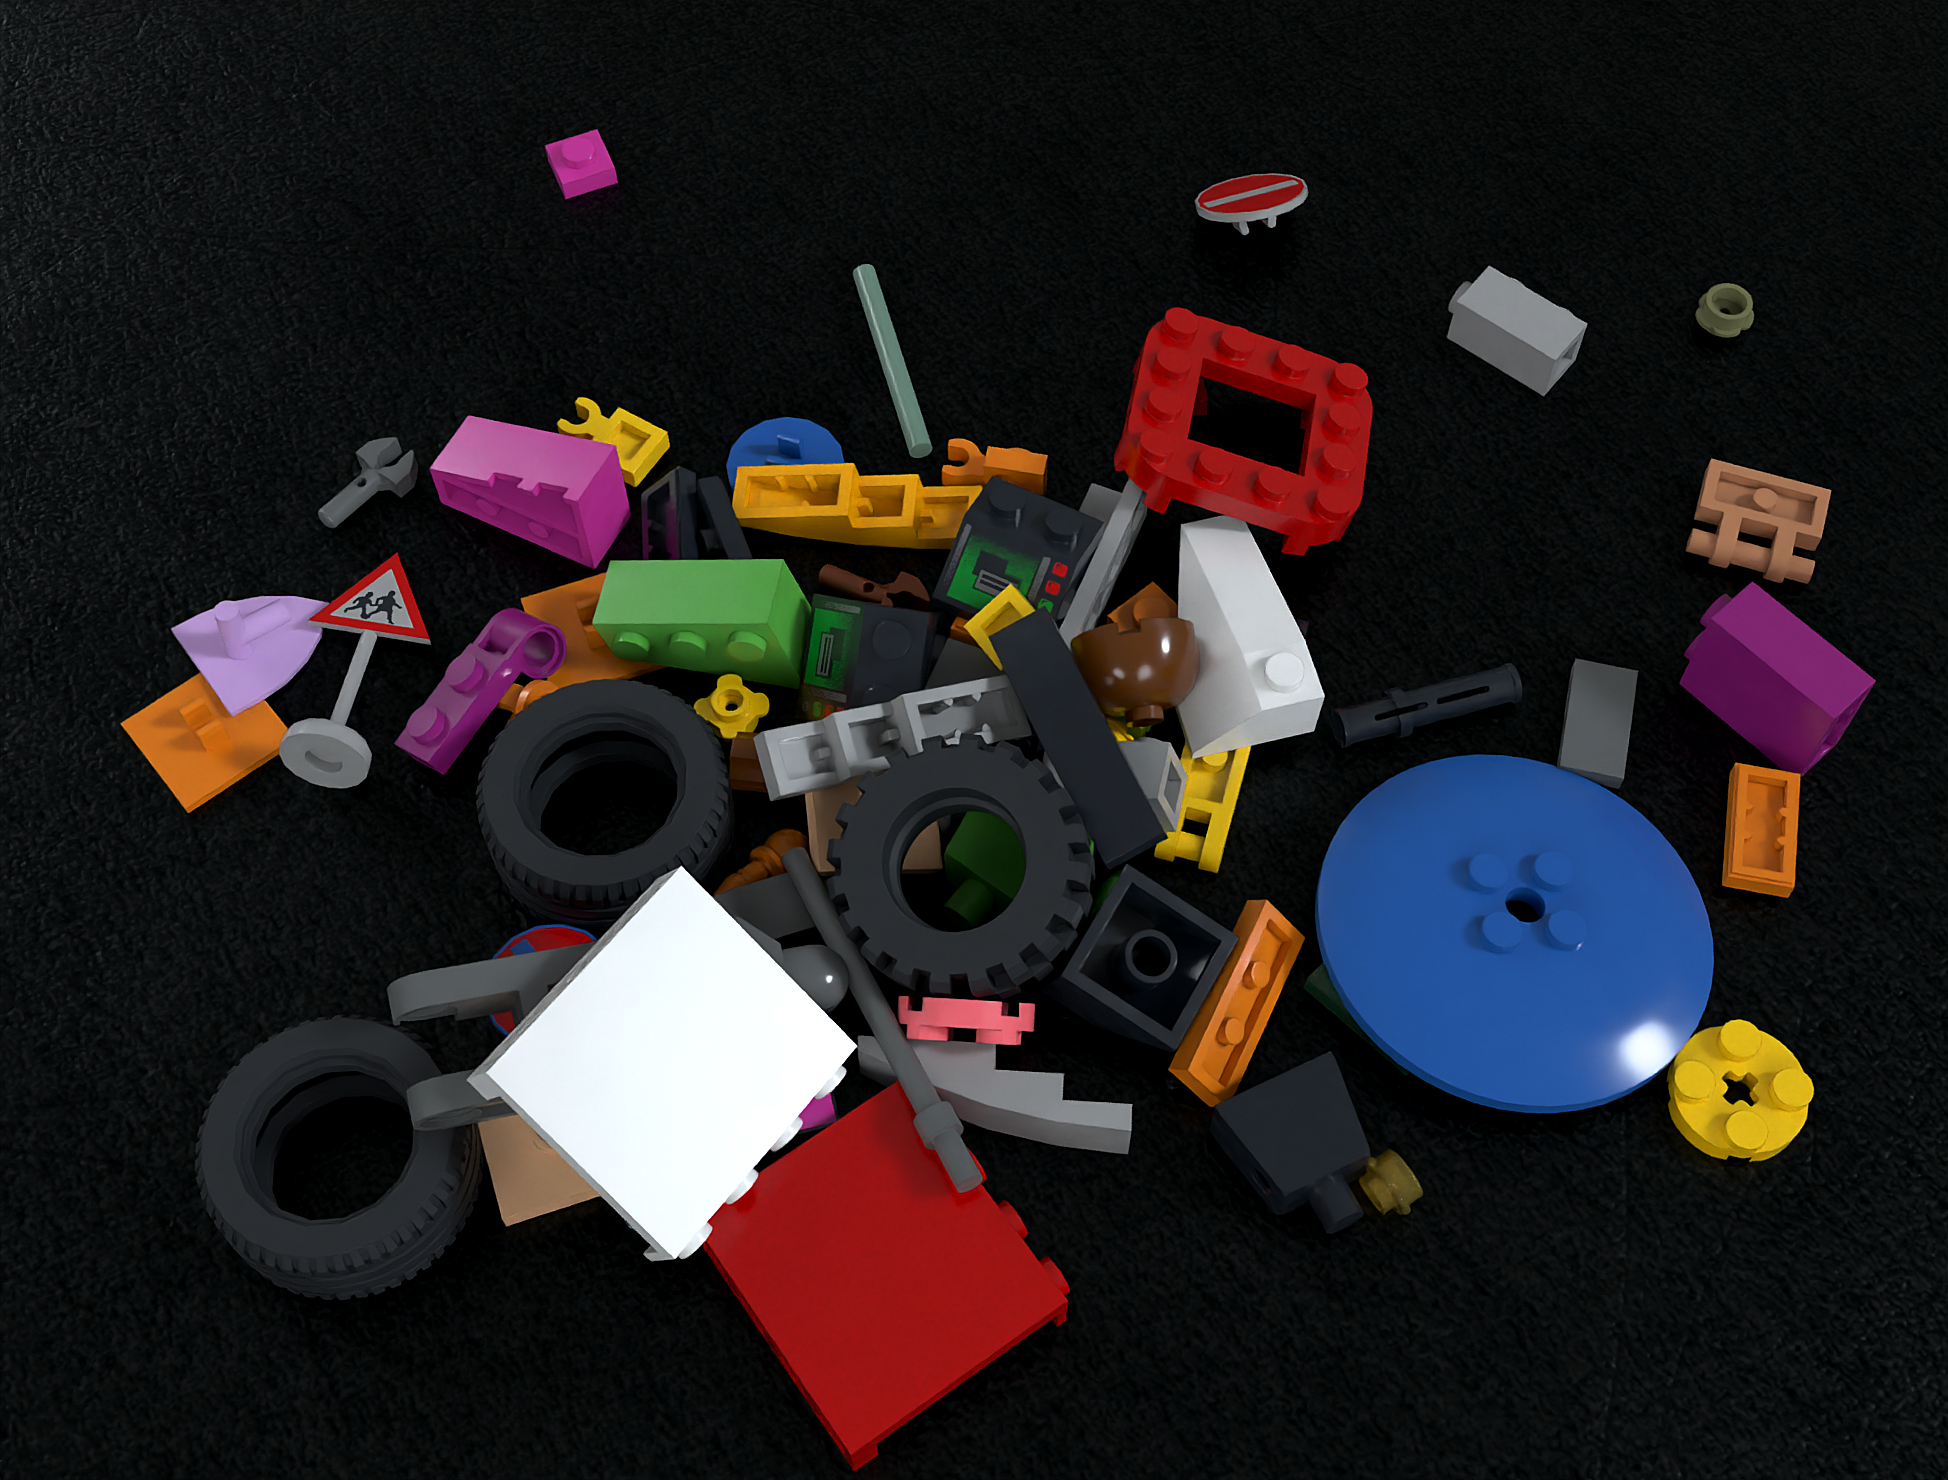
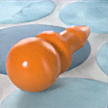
M782 829L773 833L766 840L764 846H758L750 852L749 864L726 877L713 896L740 886L787 873L781 859L787 851L795 847L805 848L811 859L808 837L794 829Z

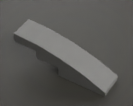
M1007 674L902 694L891 702L835 712L822 720L763 731L753 739L770 801L855 783L868 770L876 777H879L891 768L885 756L901 747L904 748L909 756L922 752L921 739L942 735L947 745L959 744L961 733L982 735L987 745L995 747L1001 740L1007 743L1031 736L1032 732L1026 712Z
M858 1036L857 1052L860 1074L886 1087L898 1081L875 1036ZM908 1039L941 1101L951 1103L959 1119L985 1129L1055 1146L1128 1154L1132 1126V1104L1062 1100L1064 1074L996 1070V1044Z

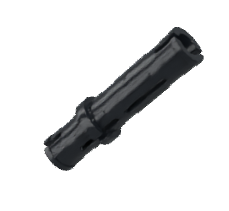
M1506 663L1490 670L1450 678L1404 692L1399 687L1386 689L1382 692L1381 698L1345 708L1338 707L1332 709L1330 713L1332 731L1341 748L1389 734L1397 739L1410 736L1413 728L1464 716L1508 702H1518L1522 698L1521 679L1515 666L1512 663ZM1471 690L1477 692L1476 695L1443 704L1437 703V699ZM1410 706L1416 707V711L1379 721L1375 720L1376 715Z

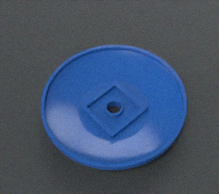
M1467 755L1435 760L1410 768L1388 779L1372 790L1352 809L1333 837L1320 870L1315 899L1317 939L1332 985L1344 1006L1372 1041L1399 1065L1427 1083L1470 1102L1496 1109L1523 1113H1561L1603 1105L1626 1096L1647 1084L1671 1063L1698 1026L1707 1005L1714 966L1713 937L1704 902L1688 868L1661 832L1640 812L1599 784L1576 773L1559 769L1557 766L1531 759L1504 755ZM1518 900L1529 904L1537 913L1538 921L1530 923L1519 921L1508 912L1505 903Z

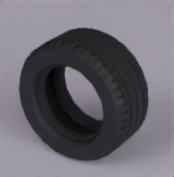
M601 679L571 684L533 701L528 705V708L521 710L515 715L514 719L506 724L505 730L501 731L495 738V743L491 744L487 752L488 756L481 765L482 771L479 772V785L476 791L479 824L505 887L508 888L509 893L519 901V904L525 910H529L530 914L538 919L542 918L544 923L548 925H569L586 930L594 937H598L600 934L604 935L657 878L682 866L708 892L711 888V883L715 882L720 876V870L724 869L727 862L726 856L730 854L732 849L731 842L734 841L736 821L732 788L721 744L715 738L711 726L707 725L706 720L697 714L691 705L685 704L683 699L672 696V693L665 689H658L657 686L644 685L642 682L628 681L627 679ZM631 761L655 769L677 788V800L665 824L643 844L615 855L584 856L556 846L540 831L541 815L553 791L575 772L601 762Z
M337 1015L330 1020L328 1017H320L313 1022L308 1020L300 1023L298 1027L291 1026L284 1029L282 1033L272 1035L268 1038L269 1041L255 1046L250 1054L246 1053L240 1060L241 1063L238 1066H234L227 1073V1079H223L217 1087L219 1092L211 1097L208 1103L210 1107L204 1111L202 1118L204 1124L200 1126L197 1135L199 1141L196 1143V1155L198 1158L195 1160V1171L198 1173L196 1180L198 1187L201 1189L200 1194L202 1202L206 1206V1211L214 1220L218 1230L252 1268L257 1270L265 1279L271 1280L274 1285L281 1288L286 1287L290 1292L297 1295L302 1293L305 1297L310 1298L320 1296L325 1300H333L335 1297L339 1300H347L352 1295H355L356 1298H363L372 1292L375 1295L384 1292L387 1286L391 1288L397 1287L406 1278L408 1281L417 1275L416 1271L421 1268L424 1271L432 1265L431 1261L434 1258L439 1259L445 1252L443 1248L446 1245L450 1246L457 1239L455 1235L457 1232H462L466 1224L465 1217H470L474 1209L472 1204L477 1201L479 1194L477 1187L481 1185L483 1178L481 1169L484 1168L483 1144L477 1123L432 1131L415 1130L413 1127L412 1153L398 1182L375 1204L344 1218L309 1220L281 1210L272 1191L274 1162L288 1133L312 1110L340 1098L374 1096L400 1105L411 1115L406 1091L419 1082L452 1074L453 1071L441 1054H438L432 1045L425 1043L418 1034H412L405 1027H396L393 1022L388 1020L380 1021L376 1017L364 1019L360 1015H351L347 1018L345 1015Z

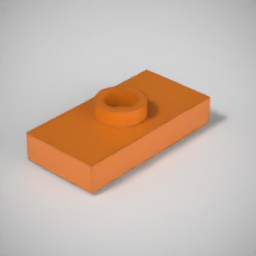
M1735 762L1729 774L1722 886L1785 898L1789 897L1795 886L1801 774Z

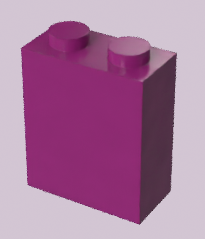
M1752 581L1733 599L1727 594L1722 595L1705 612L1700 620V624L1706 629L1695 638L1684 654L1690 662L1679 684L1783 771L1801 774V778L1838 743L1876 680Z

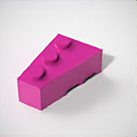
M468 415L430 467L441 503L592 569H596L632 516L616 445Z

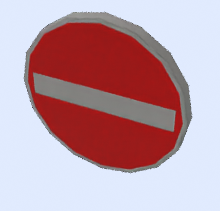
M1275 173L1249 175L1212 185L1198 195L1195 205L1199 216L1211 221L1232 222L1235 229L1246 235L1249 233L1247 221L1260 219L1268 227L1273 228L1276 225V215L1291 211L1302 204L1308 196V188L1303 179L1293 175Z

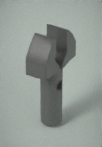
M390 437L367 442L356 452L362 467L361 475L319 509L318 517L321 522L329 528H336L378 491L391 490L402 498L415 486L417 480L418 463L413 450L405 454L397 464L385 467L386 464L392 462L402 453L398 439Z

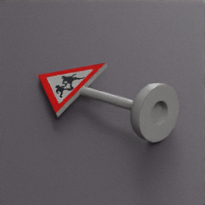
M397 553L308 620V625L361 634L330 720L309 718L298 721L284 733L280 743L279 755L284 765L295 775L310 783L328 788H348L359 785L367 777L372 753L366 740L355 730L345 726L377 636L431 645Z

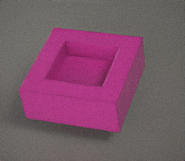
M597 129L545 145L549 164L565 199L618 183L614 164Z

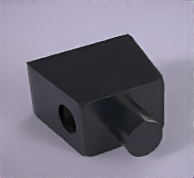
M1331 1051L1214 1106L1209 1128L1211 1134L1275 1214L1284 1215L1310 1203L1328 1234L1348 1227L1364 1214L1348 1183L1363 1175L1370 1159V1150L1340 1069Z

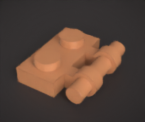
M1711 459L1705 471L1694 520L1717 525L1716 534L1693 528L1687 543L1686 552L1708 557V564L1727 569L1731 563L1763 572L1762 578L1782 583L1784 578L1808 584L1814 570L1815 561L1792 555L1793 548L1795 546L1815 551L1822 538L1831 490ZM1743 532L1772 540L1771 547L1769 549L1737 540L1738 533Z

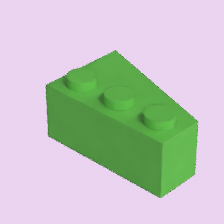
M784 559L610 561L592 624L613 654L618 658L720 676L736 674L742 680L799 689L811 606Z

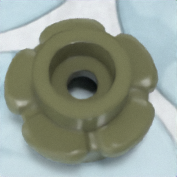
M1730 283L1715 285L1698 302L1700 308L1696 311L1697 321L1704 329L1715 336L1735 337L1739 335L1741 330L1749 329L1753 323L1752 298L1745 289L1738 285Z

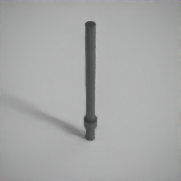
M795 847L790 849L782 856L781 861L826 946L840 954L849 969V989L916 1113L913 1124L925 1147L929 1150H936L957 1192L964 1193L974 1189L982 1182L983 1177L960 1136L964 1130L961 1121L951 1103L941 1101L869 966L864 957L859 953V948L843 931L837 920L840 913L836 905L830 900V895L805 848Z

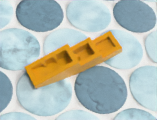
M854 463L737 467L732 507L740 526L794 537L867 546L951 549L965 513L983 490L982 485L923 487L918 474L859 476Z

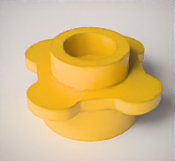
M726 674L718 679L717 688L707 698H701L696 701L694 709L697 714L701 715L709 723L715 735L727 742H732L733 737H736L738 731L752 733L757 727L759 718L768 714L770 705L765 694L753 693L743 686L740 676ZM730 704H735L737 709L727 711L726 707Z

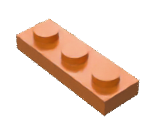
M1247 900L1232 932L1239 939L1185 1033L1168 1069L1209 1107H1214L1216 1104L1235 1095L1305 940V937L1268 900Z

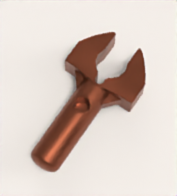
M829 564L825 565L819 572L818 584L820 587L849 599L890 606L909 604L915 609L930 612V598L925 587L917 577L901 571L894 583L886 585L877 584Z

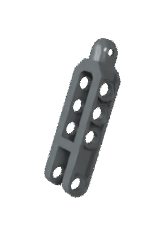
M740 917L733 918L826 1015L830 1014L840 1004L849 987V969L840 954L823 945H806L782 950L780 943ZM597 941L428 970L399 978L387 987L393 1023L397 1026L400 1025V1021L425 1020L453 1014L455 1021L512 1011L516 1028ZM476 1069L430 1078L411 1086L406 1091L412 1124L415 1130L432 1131L518 1114L500 1096L486 1100L467 1081L468 1077Z

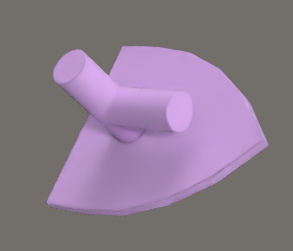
M260 596L239 601H222L215 608L198 614L173 627L171 630L229 714L234 717L260 703L285 686L308 662L324 631L322 627L308 625V620L329 603L296 596Z

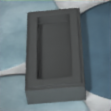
M1575 658L1570 673L1557 767L1559 769L1576 773L1602 786L1620 788L1625 775L1638 671Z

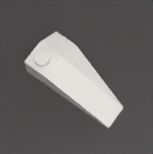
M1222 515L1181 524L1178 618L1190 620L1194 624L1195 636L1198 638L1200 649V671L1194 688L1184 701L1175 707L1191 759L1313 732L1325 695L1305 639L1246 522Z

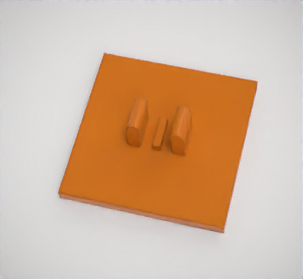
M607 572L521 598L525 613L558 627L565 636L567 648L564 661L555 673L547 677V680L553 682L558 689L590 680H628L669 667L616 657L593 626V618Z
M201 672L120 723L187 813H190L277 756L283 735L288 730L265 699L232 717Z

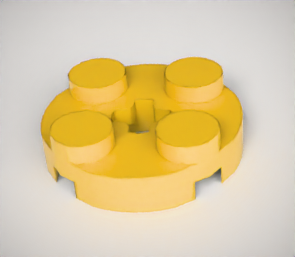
M1731 1020L1724 1026L1710 1027L1695 1034L1674 1058L1667 1076V1081H1669L1668 1090L1671 1097L1668 1107L1671 1118L1678 1130L1691 1144L1702 1152L1724 1160L1730 1155L1738 1158L1752 1157L1749 1162L1761 1161L1781 1152L1803 1127L1807 1119L1808 1105L1814 1093L1812 1080L1803 1072L1800 1063L1789 1049L1774 1037L1759 1031L1756 1026L1744 1020ZM1723 1080L1741 1081L1751 1090L1749 1095L1754 1101V1105L1749 1106L1743 1100L1737 1101L1733 1105L1726 1101L1723 1095L1726 1093L1728 1086Z

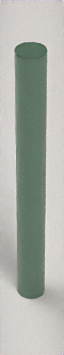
M869 264L860 265L853 271V277L910 456L914 458L925 457L932 451L931 441L875 269Z

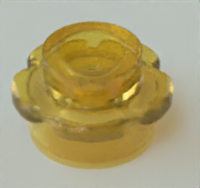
M1388 1149L1375 1159L1370 1156L1366 1166L1367 1174L1359 1179L1360 1185L1367 1197L1383 1214L1393 1208L1398 1214L1406 1215L1411 1212L1409 1205L1423 1195L1422 1188L1410 1168L1391 1149Z

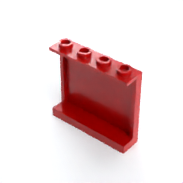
M896 1081L759 1172L756 1181L743 1196L729 1205L723 1202L707 1221L712 1226V1231L701 1245L854 1472L878 1455L877 1443L1051 1319L1057 1327L1065 1322L1068 1300L1064 1295L1070 1292L1066 1279L1055 1263L1047 1256L1038 1260L1023 1241L1028 1232L1014 1208L1006 1200L996 1204L981 1183L987 1180L985 1172L969 1149L968 1151L983 1180L970 1191L964 1193L957 1192L936 1150L927 1149L913 1124L916 1113L899 1081Z

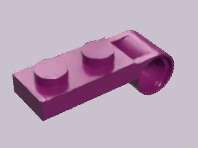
M508 608L498 612L488 622L473 644L469 643L463 653L451 662L444 678L423 706L411 715L407 727L394 744L413 759L445 775L520 673L534 679H543L558 670L566 655L567 645L564 634L558 627L519 609Z

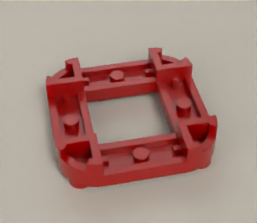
M1176 307L1169 309L1164 319L1150 329L1132 373L1135 374L1124 429L1114 454L1115 470H1125L1129 478L1147 493L1143 505L1152 510L1165 514L1171 499L1174 498L1284 534L1281 549L1283 553L1304 556L1309 546L1322 545L1333 540L1339 542L1358 509L1363 494L1373 412L1372 401L1365 388L1368 383L1367 374L1354 364H1339L1330 358L1307 351L1297 345L1285 344L1249 332L1242 327L1231 326L1213 319L1196 316L1184 308ZM1202 376L1302 409L1300 428L1305 429L1299 475L1188 439L1199 377Z

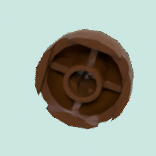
M1169 617L1139 619L1140 629L1119 632L1118 622L1085 631L1071 639V654L1105 715L1125 717L1127 727H1147L1163 722V711L1174 708L1184 701L1194 688L1200 671L1198 638L1195 636L1194 624L1190 620Z

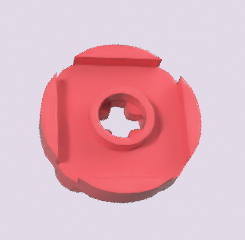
M898 996L897 1020L899 1024H907V1039L953 1040L954 1027L976 1029L975 1043L1017 1045L1021 1044L1022 1031L1034 1032L1035 1004L1019 1003V1017L1008 1016L1009 1003L923 997L922 1011H915L916 997Z

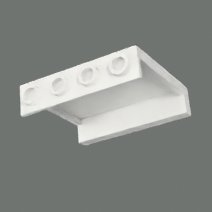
M680 866L653 882L468 1077L467 1081L486 1100L500 1096L650 1244V1247L644 1252V1255L650 1261L675 1259L677 1256L685 1259L707 1239L712 1231V1226L707 1221L723 1202L728 1205L734 1203L753 1185L758 1177V1173L753 1167L769 1149L773 1152L779 1150L799 1131L803 1121L798 1115L814 1097L816 1100L825 1097L840 1083L847 1071L841 1064L857 1045L702 886Z

